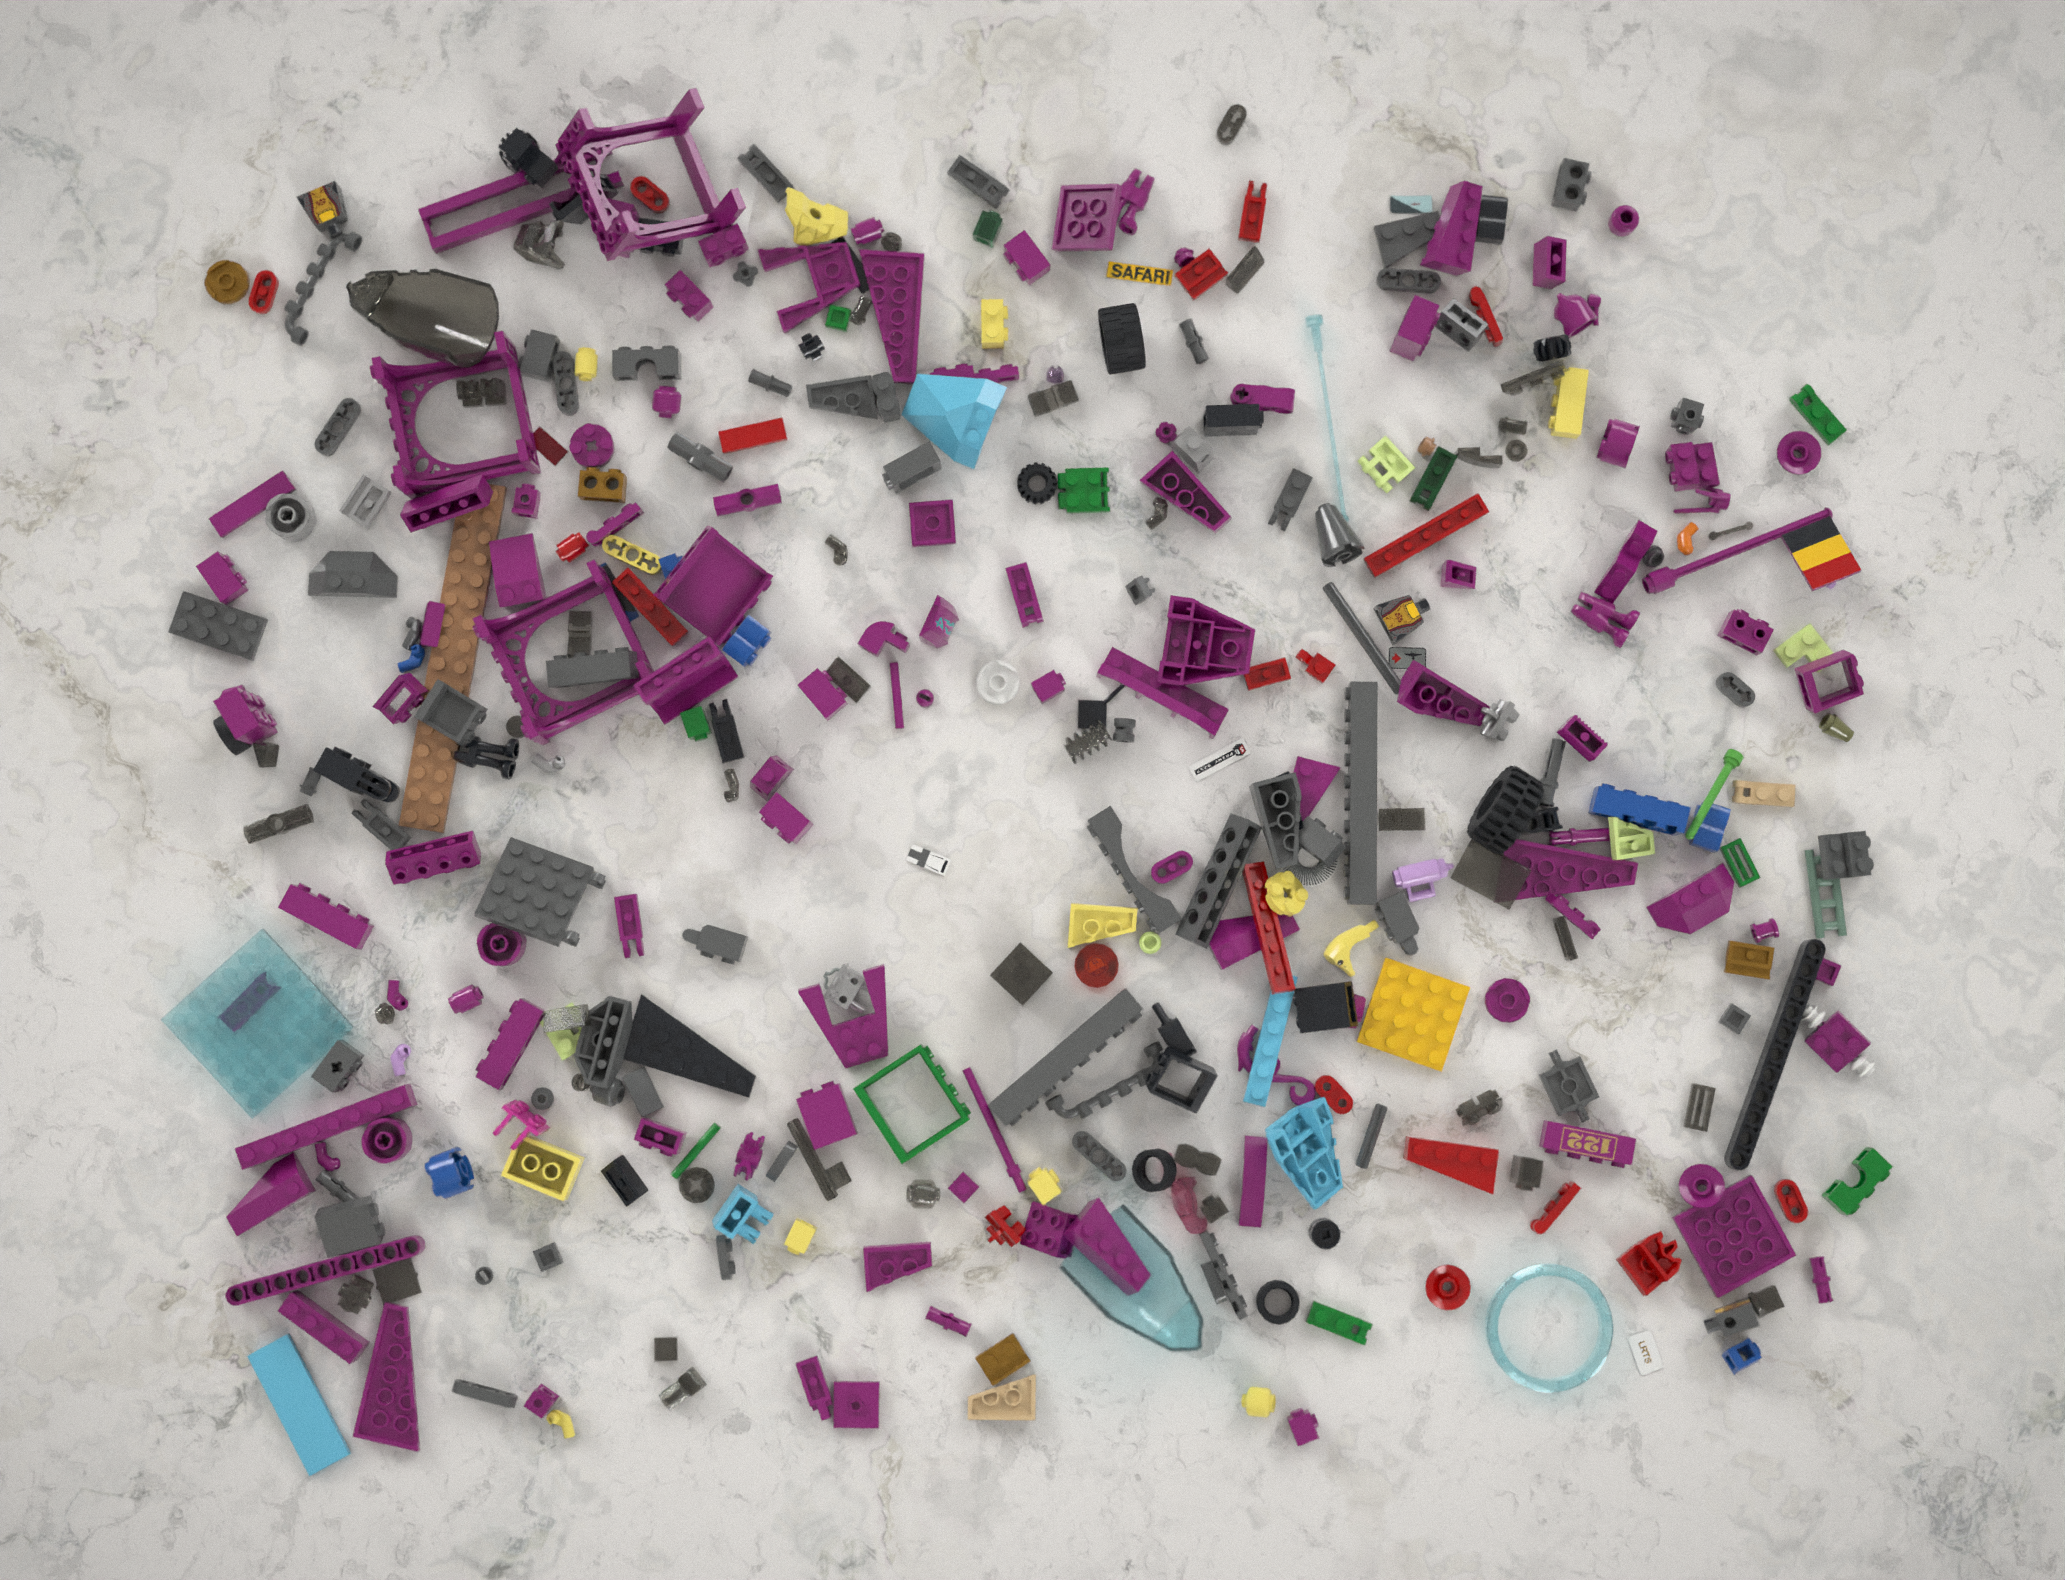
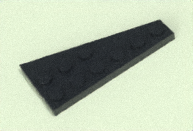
M641 994L633 1019V1026L624 1060L750 1098L756 1079L755 1074Z

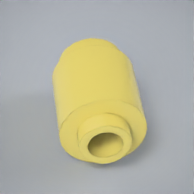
M588 347L578 348V353L575 356L574 375L579 377L581 381H592V378L597 377L598 355H596L595 349Z

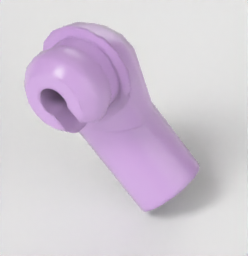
M407 1044L397 1046L390 1057L395 1077L406 1074L403 1063L411 1053V1048Z

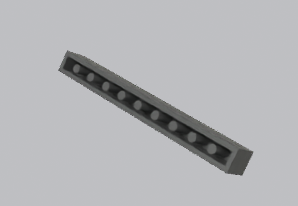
M1351 681L1348 687H1345L1344 692L1345 700H1348V709H1345L1344 721L1348 722V731L1344 733V743L1348 744V753L1344 755V766L1348 767V775L1344 776V788L1348 789V797L1344 798V811H1348V820H1344V833H1348V842H1344L1346 847L1344 855H1348V864H1344V877H1348L1347 886H1344L1343 894L1344 900H1347V905L1377 904L1378 682Z

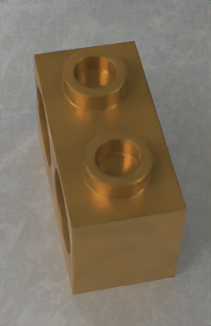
M587 467L586 470H580L578 497L586 501L625 503L627 476L621 473L622 471L619 469H608V472H601L599 468ZM591 479H596V486L591 489L587 488V482ZM614 480L619 481L617 489L609 490L610 482Z

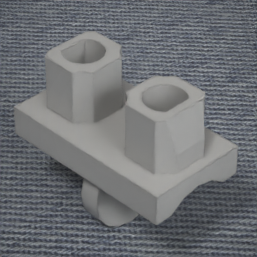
M1499 699L1498 703H1493L1490 709L1483 707L1481 712L1485 717L1482 722L1485 725L1480 734L1504 741L1508 735V730L1503 728V725L1506 721L1509 723L1516 722L1520 715L1514 709L1515 704L1511 701L1507 702Z

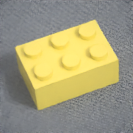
M528 1135L514 1151L511 1150L501 1176L565 1201L570 1196L585 1157Z

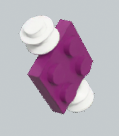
M1817 1005L1806 1006L1801 1021L1807 1020L1809 1022L1808 1028L1817 1027V1029L1807 1036L1804 1042L1836 1073L1852 1062L1850 1070L1857 1069L1859 1071V1078L1862 1076L1866 1078L1871 1075L1875 1070L1873 1067L1875 1061L1868 1062L1866 1060L1867 1054L1859 1055L1871 1045V1042L1839 1010L1824 1022L1825 1012L1818 1013L1816 1011Z

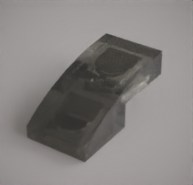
M1072 380L1052 385L1049 389L1028 395V400L1035 417L1079 401Z
M1480 447L1457 448L1454 452L1461 461L1479 467L1500 468L1503 464L1502 455L1480 456Z
M569 611L568 658H573L574 653L587 652V656L591 655L592 611Z
M1425 808L1379 809V831H1426Z

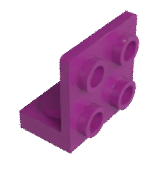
M1033 1201L1025 1224L1026 1230L1022 1234L1020 1244L1056 1258L1070 1259L1074 1245L1063 1236V1233L1078 1214L1064 1212Z

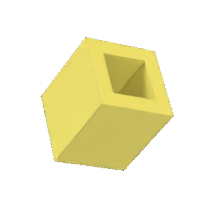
M797 1218L784 1242V1245L788 1246L787 1250L796 1255H799L800 1252L805 1254L817 1227Z

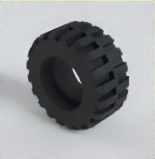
M1517 766L1505 768L1493 781L1492 785L1489 786L1475 808L1467 827L1468 836L1494 854L1506 852L1515 843L1517 838L1521 836L1539 807L1540 800L1544 795L1542 782Z

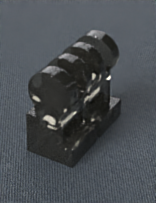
M491 378V380L480 379V382L474 379L469 380V382L464 380L456 382L458 400H462L464 408L484 407L483 399H485L486 406L507 405L506 385L499 378Z

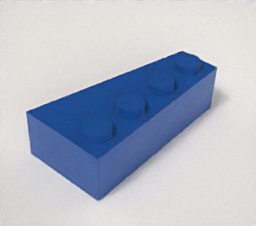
M1602 783V786L1594 788L1588 811L1589 814L1604 818L1617 817L1619 820L1632 823L1638 827L1672 836L1685 833L1691 807L1680 805L1673 801L1658 800L1657 797L1650 795H1636L1637 792L1632 790H1615V786Z

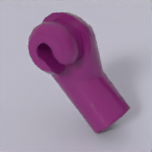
M326 1142L314 1144L317 1162L320 1166L332 1172L334 1169L340 1168V1159L331 1158L328 1155Z

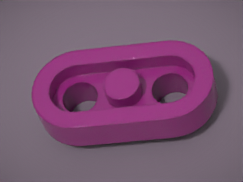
M1177 851L1157 862L1151 869L1152 879L1159 884H1165L1186 873L1193 865L1192 856L1186 851ZM1179 858L1185 859L1186 863L1184 866L1177 864ZM1159 869H1165L1166 875L1164 877L1158 875Z

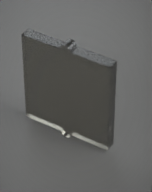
M411 1258L372 1270L377 1283L376 1290L380 1292L383 1305L385 1302L393 1303L422 1293L417 1278L419 1274L415 1272Z

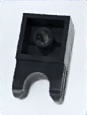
M336 746L334 749L325 748L313 771L357 794L363 795L365 793L374 799L387 803L394 802L400 794L399 786L371 770V764L356 757L351 759L353 754Z

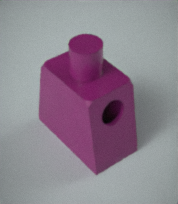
M777 755L770 756L751 779L750 788L768 802L794 769Z

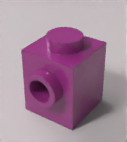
M1303 1408L1293 1410L1290 1412L1291 1416L1286 1417L1297 1446L1319 1439L1316 1428L1319 1427L1315 1414L1310 1415L1308 1409L1303 1410Z

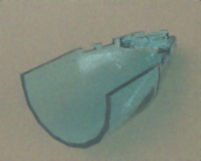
M1124 1204L1120 1205L1110 1214L1151 1274L1138 1293L1127 1296L1076 1247L1062 1261L1058 1269L1106 1319L1169 1352L1197 1351L1201 1349L1203 1317L1174 1262L1171 1252Z

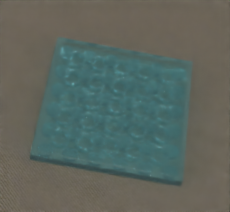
M261 929L161 1019L252 1119L327 1053L337 1040H341L354 1028L348 1019L265 929Z

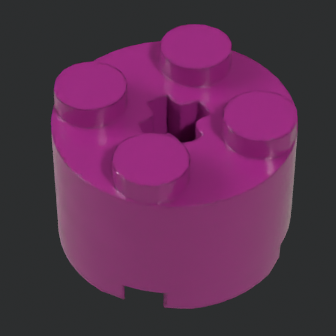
M1615 418L1614 420L1609 419L1603 436L1607 440L1602 439L1596 458H1599L1602 462L1626 469L1640 426Z
M494 923L483 927L477 937L478 953L490 965L511 966L522 958L526 950L527 939L524 934ZM499 940H504V948H499Z
M386 1117L374 1120L367 1126L362 1135V1149L366 1156L378 1163L385 1164L398 1161L405 1157L412 1148V1132L405 1121L399 1118ZM390 1137L391 1141L384 1143V1139Z

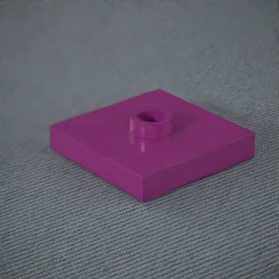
M953 499L909 503L912 547L956 544Z
M834 1381L833 1428H879L880 1381Z

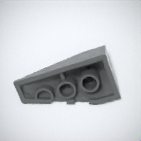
M1296 772L1252 783L1249 786L1275 869L1298 864L1301 790Z

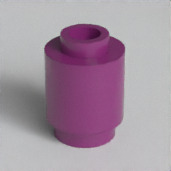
M874 217L855 224V227L850 228L856 245L861 243L864 245L882 238L881 233L884 232L880 219L876 221Z
M471 984L452 993L448 1001L453 1012L457 1014L459 1012L464 1013L481 1005V999L484 996L478 986L475 987Z

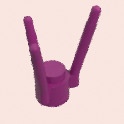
M1713 487L1703 488L1707 491L1696 489V493L1709 497L1708 504L1712 505V507L1674 509L1673 512L1675 514L1719 513L1720 509H1728L1731 495Z

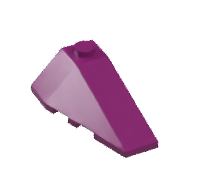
M293 1152L274 1163L226 1216L236 1236L243 1234L316 1191L296 1153Z

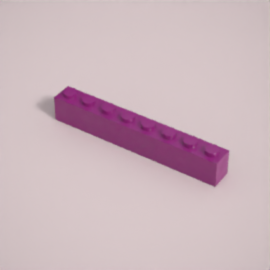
M405 1084L237 1147L235 1151L241 1169L252 1168L418 1104L411 1084Z

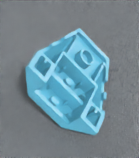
M917 374L901 415L953 461L975 469L982 452L983 443L1007 387L984 378Z
M1320 1097L1290 1109L1265 1129L1275 1160L1313 1209L1319 1208L1343 1188L1339 1159L1335 1158L1334 1146L1337 1145L1336 1138H1332L1331 1125L1334 1124L1333 1116L1325 1097Z

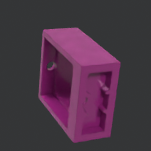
M1843 649L1794 669L1807 710L1815 714L1864 695L1862 689L1864 682L1860 674H1858L1856 668L1858 661L1854 654ZM1841 662L1848 687L1819 698L1812 673Z

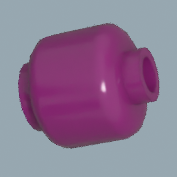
M1629 205L1617 207L1608 220L1610 231L1619 237L1629 236L1639 224V215L1635 208Z
M660 385L659 389L654 390L652 409L659 413L658 417L672 418V414L680 412L681 393L677 391V387Z

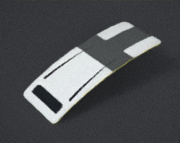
M914 844L911 846L906 858L911 863L945 876L951 862L946 857Z

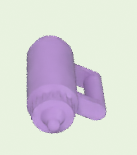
M1431 859L1397 867V870L1392 871L1395 887L1406 888L1409 902L1435 897L1433 882L1447 877L1448 871L1454 868V865L1452 863H1445L1444 859ZM1429 883L1430 889L1411 893L1410 887Z

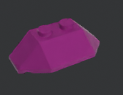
M1721 863L1650 904L1646 909L1657 927L1692 934L1729 912L1734 880L1725 865Z

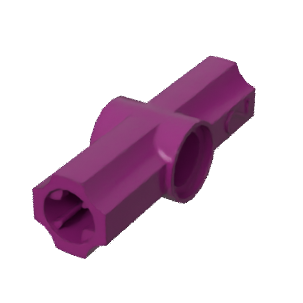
M774 484L755 489H742L736 493L713 497L716 515L719 517L743 511L751 512L757 508L781 504L782 498L779 485ZM745 496H752L753 501L751 504H742Z

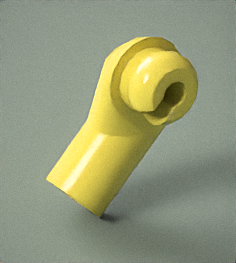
M552 1410L547 1414L546 1419L549 1424H556L562 1427L564 1439L575 1436L572 1420L568 1414L560 1410Z

